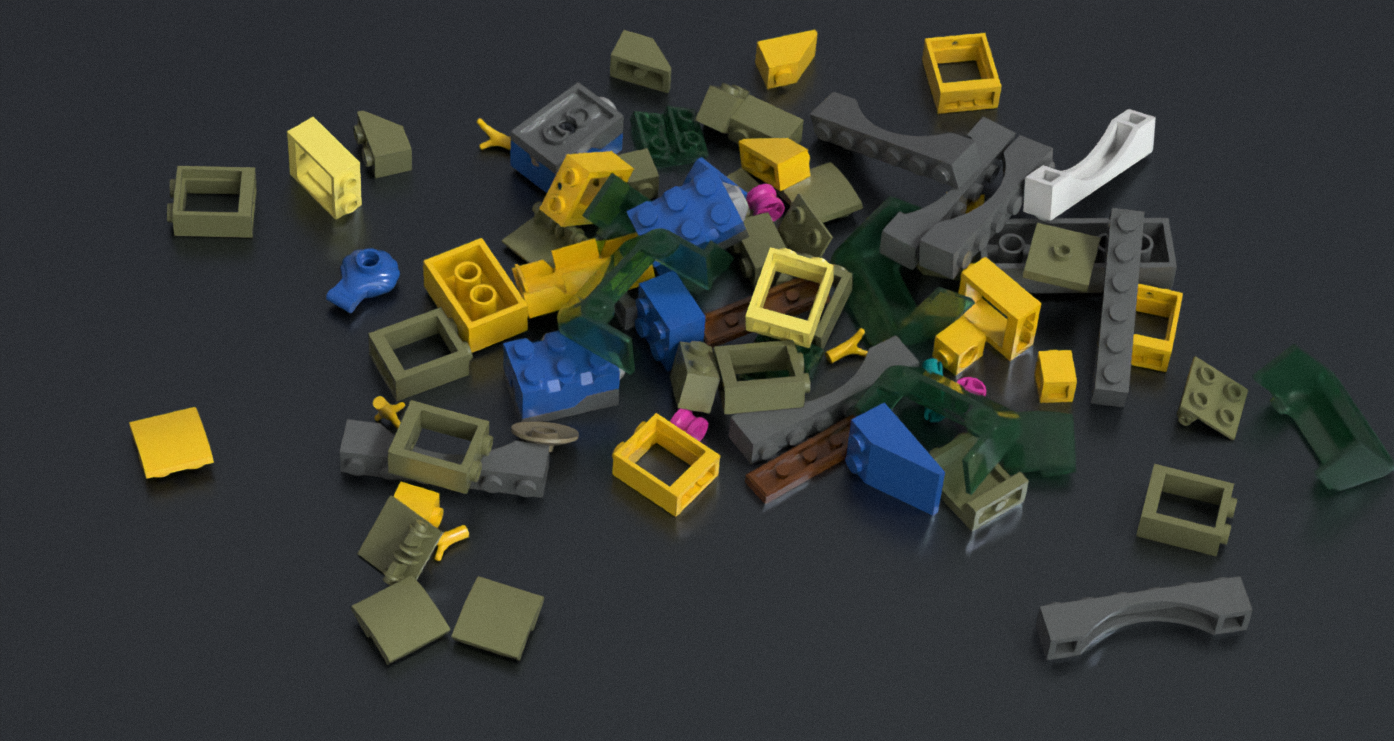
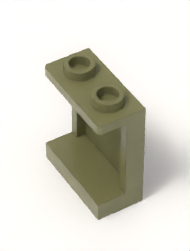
M977 428L967 433H960L952 442L928 452L945 471L941 499L972 532L1024 502L1029 482L1021 472L1011 477L981 446V432Z

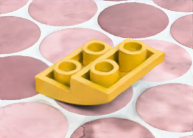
M196 407L129 422L131 435L137 447L139 460L146 479L152 477L161 478L173 472L185 469H198L205 464L214 463L208 439Z

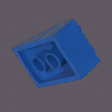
M882 403L851 419L845 458L849 470L854 474H858L864 483L928 514L934 515L938 513L945 471L885 403Z

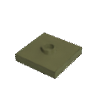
M1037 223L1023 278L1087 293L1101 237Z

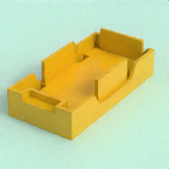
M637 232L605 241L600 255L595 238L552 250L555 268L551 267L543 259L521 266L517 263L514 268H511L516 288L528 304L529 318L639 287V283L655 278L651 258L641 245Z

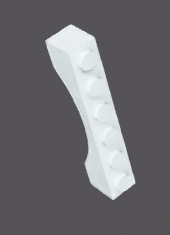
M1128 109L1112 119L1095 148L1074 167L1059 171L1043 165L1025 177L1023 212L1035 215L1040 220L1051 221L1153 151L1155 117Z

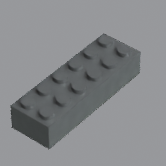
M1054 218L1051 221L1008 219L1003 229L999 233H995L988 241L985 249L975 255L976 262L987 257L1028 293H1085L1023 278L1024 268L1037 223L1101 237L1087 293H1103L1104 252L1109 218ZM1144 218L1138 283L1172 290L1177 264L1169 218Z

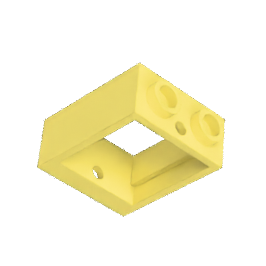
M314 117L287 131L290 175L335 220L345 214L352 213L361 206L360 162Z
M770 247L745 316L746 330L782 341L793 340L796 345L810 348L834 280V265L819 257H812L810 259L797 255L794 251L787 248L775 249ZM776 271L820 283L807 321L763 308Z

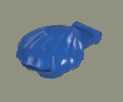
M367 248L353 251L343 258L342 265L340 266L342 279L334 288L328 291L326 300L352 313L364 298H374L390 292L396 286L400 277L397 262L392 259L390 254L383 250Z

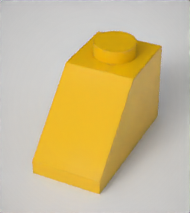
M816 30L757 42L755 64L767 89L797 83L815 56Z
M760 138L738 141L742 169L772 185L777 190L782 191L810 177V156L808 150L791 139Z

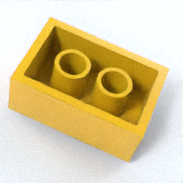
M482 238L423 261L425 289L437 307L443 309L447 318H453L458 328L459 338L462 342L466 341L469 344L472 353L528 330V304Z

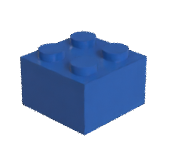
M675 270L639 283L638 298L636 299L638 311L637 319L634 322L635 328L641 338H646L654 359L661 361L668 372L672 369L679 341L688 343L700 341L704 343L705 315Z

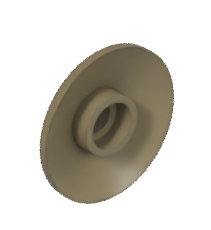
M540 421L519 422L511 426L512 434L524 441L550 445L549 452H553L554 446L568 444L579 438V432L576 429L557 423Z

